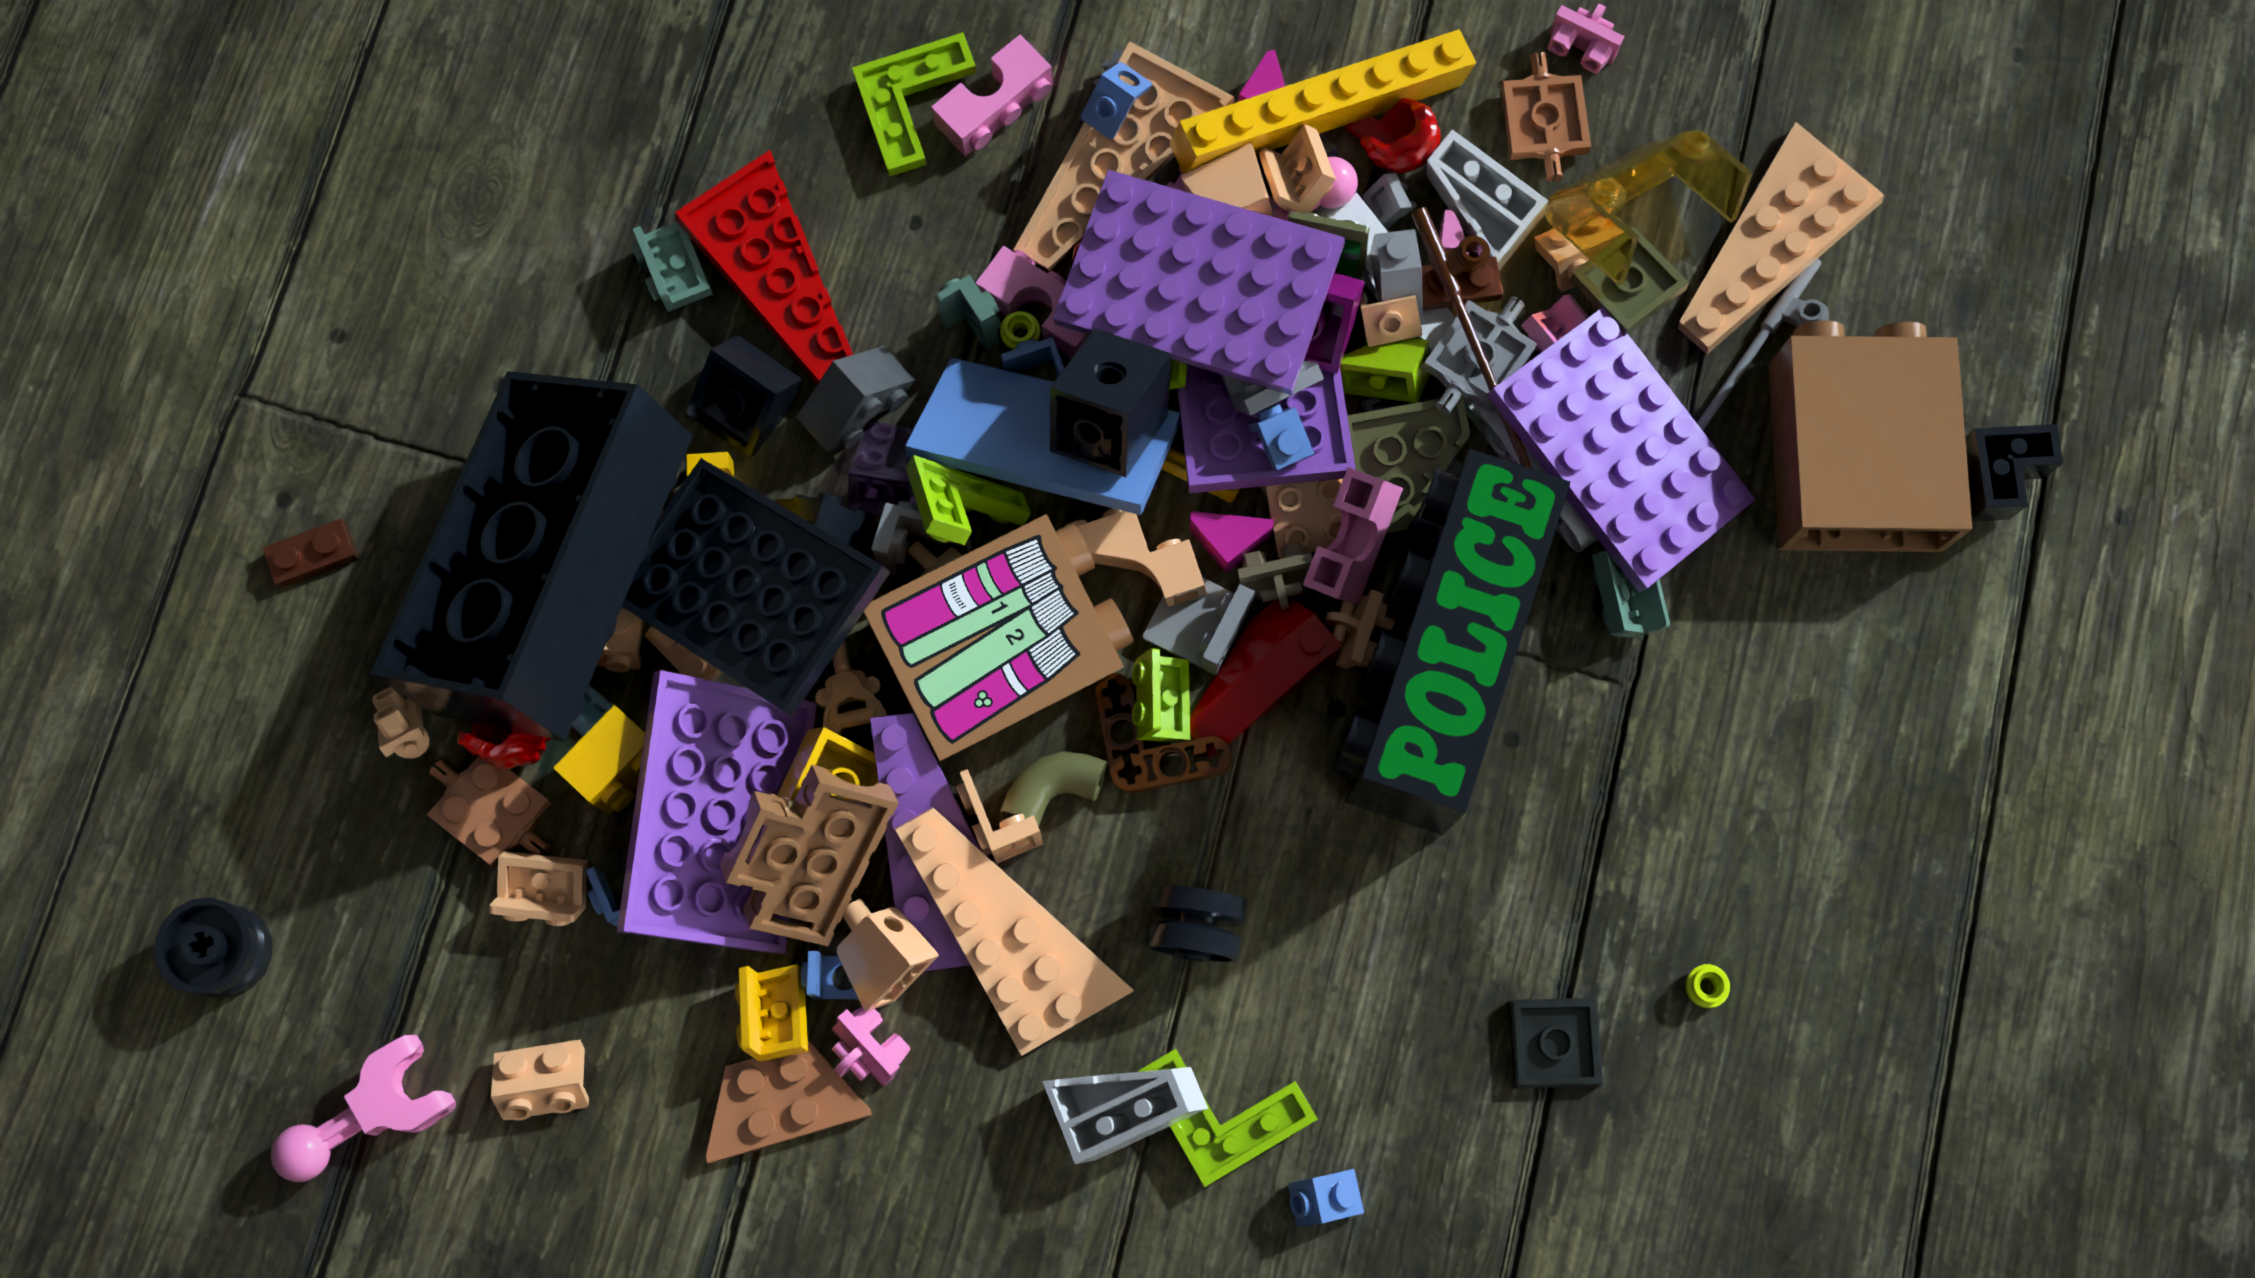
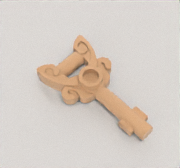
M845 640L832 658L836 674L829 677L825 681L826 688L818 690L815 695L817 704L821 708H826L823 716V727L840 736L843 734L844 729L871 723V717L887 715L882 704L875 697L882 688L879 679L874 676L866 678L864 672L851 670ZM847 702H866L867 707L839 714V708Z

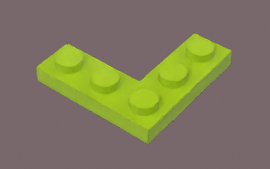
M963 32L852 67L889 177L927 165L904 96L977 73L976 65Z
M916 455L912 456L906 467L925 532L937 541L944 543L952 541L962 545L966 544L972 530L965 511L976 510L989 515L999 523L1008 524L1011 522L1020 526L1025 525L1031 514L1023 492Z
M1174 1049L1138 1072L1185 1068L1186 1065L1178 1051ZM1294 1081L1222 1125L1218 1123L1205 1100L1208 1109L1173 1124L1170 1128L1201 1183L1206 1187L1315 1122L1318 1118L1298 1084Z

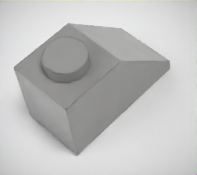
M1415 229L1374 234L1370 259L1377 301L1383 302L1415 295L1420 323L1422 324V266Z

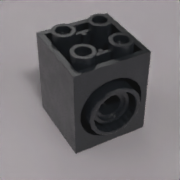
M1094 329L1050 387V452L1126 478L1168 417L1171 353Z

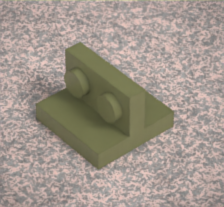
M1632 227L1572 273L1570 279L1590 300L1591 307L1588 316L1590 317L1603 307L1609 316L1617 322L1624 335L1632 332L1686 291L1689 284L1635 227Z

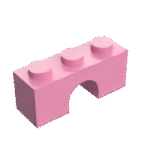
M1021 34L991 57L993 77L1001 85L996 93L989 96H977L971 93L962 83H959L931 106L934 125L964 156H967L974 149L980 150L985 147L991 140L993 133L1003 125L1009 126L1014 123L1026 106L1032 101L1038 102L1049 93L1053 85L1052 66Z
M1003 246L976 281V285L981 293L987 290L995 300L999 312L1005 316L1016 312L1022 305L1029 302H1039L1046 305L1051 310V313L1042 325L1043 340L1053 337L1057 349L1071 359L1089 337V334L1054 324L1053 316L1066 281L1055 272L1049 271L1045 273L1036 267L1032 258L1020 250L1013 252Z
M1348 467L1333 507L1340 509L1342 514L1339 532L1335 540L1328 547L1317 546L1303 585L1336 599L1359 605L1403 488Z

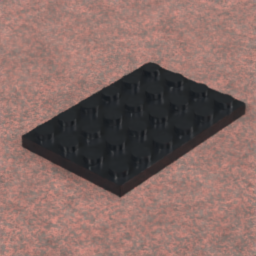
M700 458L658 518L648 542L647 555L635 573L622 607L793 717L890 574V571L868 556Z

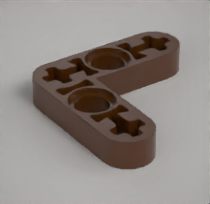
M1112 673L1098 681L1096 700L1110 775L1113 783L1121 791L1128 794H1136L1218 777L1230 769L1232 752L1228 744L1218 737H1204L1146 749L1145 741L1137 740V726L1133 724L1132 720L1133 707L1137 699L1130 680L1120 673ZM1117 683L1121 689H1126V693L1120 695V703L1124 711L1131 708V714L1117 713L1109 718L1107 717L1108 712L1116 713L1112 699L1105 697V693L1111 691V684ZM1128 722L1133 725L1134 736L1129 743L1118 744L1113 741L1112 730L1116 724ZM1215 746L1216 750L1220 753L1224 752V757L1218 759L1217 767H1211L1208 761L1197 762L1195 764L1198 772L1191 773V761L1186 753L1187 750L1194 749L1193 755L1195 758L1208 755V747ZM1138 748L1139 754H1130L1133 766L1136 769H1142V774L1135 776V783L1129 785L1125 778H1120V773L1126 772L1125 759L1123 756L1115 759V753H1129ZM1169 754L1179 755L1183 760L1182 771L1174 777H1168L1160 770L1162 759Z

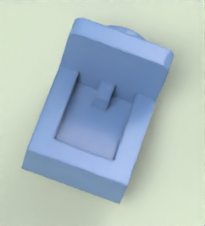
M1280 403L1257 412L1259 420L1248 425L1251 433H1258L1272 470H1279L1314 454L1296 407L1282 410Z
M1354 1169L1290 1182L1288 1184L1290 1207L1295 1215L1298 1227L1326 1223L1364 1213Z

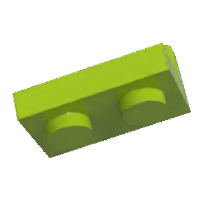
M1150 648L1136 659L1132 669V682L1137 687V701L1132 712L1133 724L1137 726V740L1167 743L1190 741L1189 659L1160 656L1159 649Z

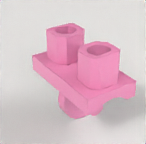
M1598 4L1593 13L1581 7L1575 12L1561 5L1549 32L1551 38L1548 50L1560 57L1567 56L1573 45L1585 51L1580 62L1583 68L1598 74L1607 63H1613L1625 36L1613 31L1612 29L1615 24L1602 18L1606 7Z
M861 1007L852 1014L846 1009L837 1017L836 1020L838 1022L832 1028V1031L841 1040L832 1050L842 1060L836 1066L834 1072L839 1077H842L851 1070L860 1081L864 1080L871 1073L885 1087L895 1077L900 1068L899 1065L907 1056L910 1047L895 1033L882 1045L871 1036V1033L883 1022L881 1015L875 1009L866 1012Z

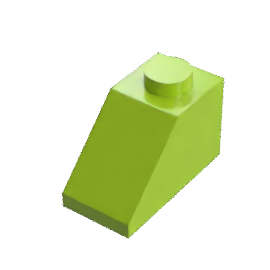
M1409 338L1370 347L1366 345L1345 354L1340 365L1344 393L1418 403L1431 376L1430 373L1422 369L1424 362L1431 354L1429 340Z

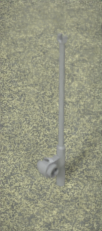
M1819 259L1815 260L1788 284L1760 325V332L1697 422L1702 431L1706 428L1768 336L1776 332L1782 321L1793 324L1796 328L1810 322L1829 321V311L1825 304L1814 299L1807 301L1798 299L1822 263Z

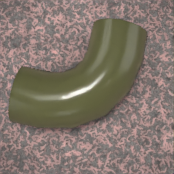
M1066 751L1040 757L1020 771L1006 794L1000 813L1007 818L1023 814L1026 819L1034 815L1039 827L1047 805L1057 795L1070 793L1095 801L1106 778L1108 761L1087 754Z

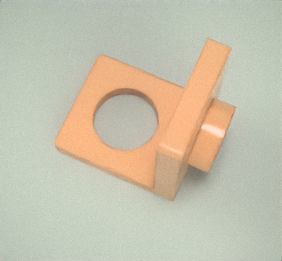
M1364 292L1362 293L1360 307L1368 347L1422 336L1415 295L1367 305Z

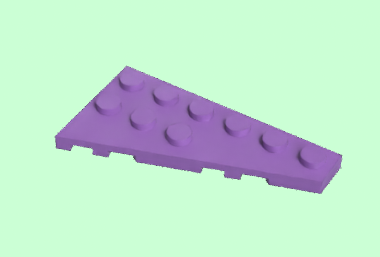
M915 712L871 717L879 783L890 785L899 802L893 816H890L885 830L895 908L903 913L939 955L925 971L969 966L970 963L895 828L934 807L980 851L982 850L960 809L950 784H948L937 757Z

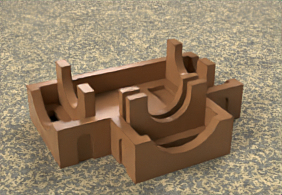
M811 765L794 801L783 796L782 798L777 797L771 793L768 795L757 791L753 792L748 802V814L741 838L735 848L730 852L724 853L720 862L726 883L752 887V891L743 907L749 929L829 946L834 936L833 931L837 923H840L852 899L851 895L854 889L858 887L869 865L868 860L872 852H875L887 828L886 824L890 816H893L899 804L890 785L879 782L874 786L867 787L855 785L838 778L824 767ZM831 794H835V795H839V796H842V797L850 798L851 800H848V799H845V798H841V797H837V796H833V795H831ZM762 825H764L757 842H755ZM773 914H777V915H781V916H785V917H790V918H794V919H798V920H802V921H807V922H804V923L788 922V921H785V920H782V919H779V918L773 916Z

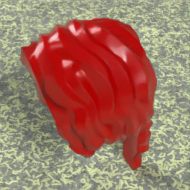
M1408 98L1398 100L1396 105L1387 110L1380 120L1371 116L1344 125L1346 132H1351L1356 138L1361 139V146L1365 149L1369 158L1374 161L1375 165L1392 170L1395 173L1411 172L1426 165L1427 160L1441 142L1440 128L1437 125L1438 121L1431 107Z
M473 723L471 734L459 731L457 737L458 744L463 745L471 754H477L480 760H484L499 770L534 765L540 760L543 752L546 751V743L551 740V738Z

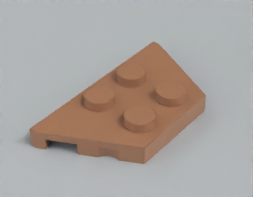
M808 1042V1052L762 1062L757 1061L755 1058L725 1066L706 1153L707 1164L718 1162L872 1116V1112L869 1106L848 1085L846 1080L834 1072V1068L812 1042Z

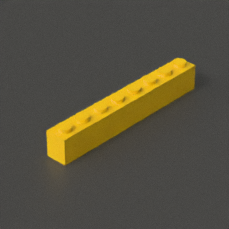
M1460 29L1181 120L1169 145L1183 174L1249 142L1253 146L1255 155H1258L1263 147L1273 150L1288 145L1304 124L1317 129L1318 133L1321 134L1386 112L1393 108L1400 99L1408 98L1418 101L1460 87L1476 65V61Z

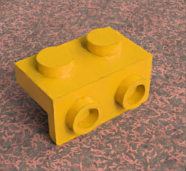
M798 964L759 973L749 966L739 968V982L735 986V997L740 1006L741 1021L736 1029L737 1041L744 1052L759 1062L808 1052L805 988L801 986L802 968Z

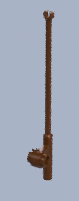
M1420 208L1411 214L1445 296L1453 304L1488 389L1491 391L1498 384L1461 299V288L1455 276L1464 271L1473 273L1479 268L1483 269L1490 257V247L1483 238L1469 236L1463 239L1458 247L1445 252L1427 208ZM1475 251L1479 254V256L1473 258L1470 257L1467 254V252ZM1498 410L1521 466L1533 469L1520 437Z

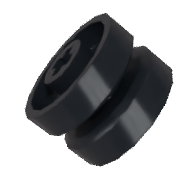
M1178 885L1154 886L1151 910L1161 917L1176 921H1155L1149 924L1145 948L1191 961L1238 962L1242 939L1236 933L1216 927H1237L1243 924L1247 900L1233 894L1197 887Z
M212 897L192 899L176 907L162 922L155 939V961L161 975L177 989L213 998L235 997L253 988L265 975L272 958V936L266 922L251 909Z

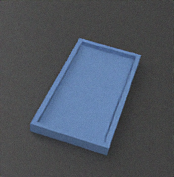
M951 357L905 447L907 457L912 458L913 455L951 468L1142 515L1180 427V412L1168 410L1167 419L1125 478L1050 452V387L1054 382Z

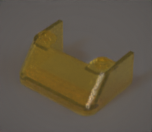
M1699 130L1685 131L1644 144L1553 193L1548 200L1545 216L1547 221L1620 286L1625 283L1639 236L1615 215V213L1622 210L1625 202L1667 179L1677 176L1731 223L1737 219L1753 172L1706 133Z

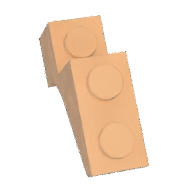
M1114 508L1106 511L1102 515L1103 518L1087 523L1086 520L1072 522L1082 535L1095 564L1135 570L1147 575L1161 590L1168 607L1207 595L1189 539L1182 542L1180 539L1167 540L1159 544L1157 550L1149 552L1137 514Z

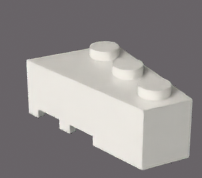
M1453 129L1427 160V178L1449 210L1454 211L1460 226L1467 236H1478L1488 243L1490 257H1497L1500 271L1543 218L1548 200Z
M1191 1067L1042 1081L1075 1164L1098 1160L1208 1109Z

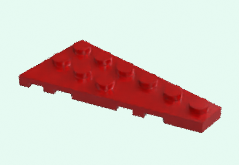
M768 150L675 212L676 222L816 385L832 361L853 355L842 325H839L833 310L827 288L825 289L820 278L818 266L799 219L790 204L788 192L783 180L780 179L771 150Z

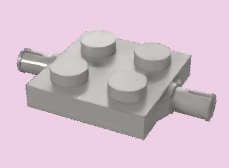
M1510 297L1499 314L1486 311L1470 300L1465 304L1466 311L1497 384H1500L1523 367L1537 346L1536 342L1520 333L1513 324L1521 310L1525 307L1524 303L1519 300L1513 311L1510 312L1518 299L1516 297ZM1457 316L1422 367V369L1441 380L1447 387L1441 398L1435 403V407L1441 411L1445 403L1450 399L1442 412L1449 415L1459 399L1463 397L1472 400L1491 413L1495 405L1487 396L1489 392L1488 386Z

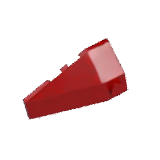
M1287 597L1290 607L1287 610H1281L1279 599L1274 600L1252 618L1190 716V737L1193 740L1204 737H1218L1229 745L1338 656L1341 644L1313 612L1293 598ZM1215 746L1208 747V755L1206 756L1212 759L1219 752Z

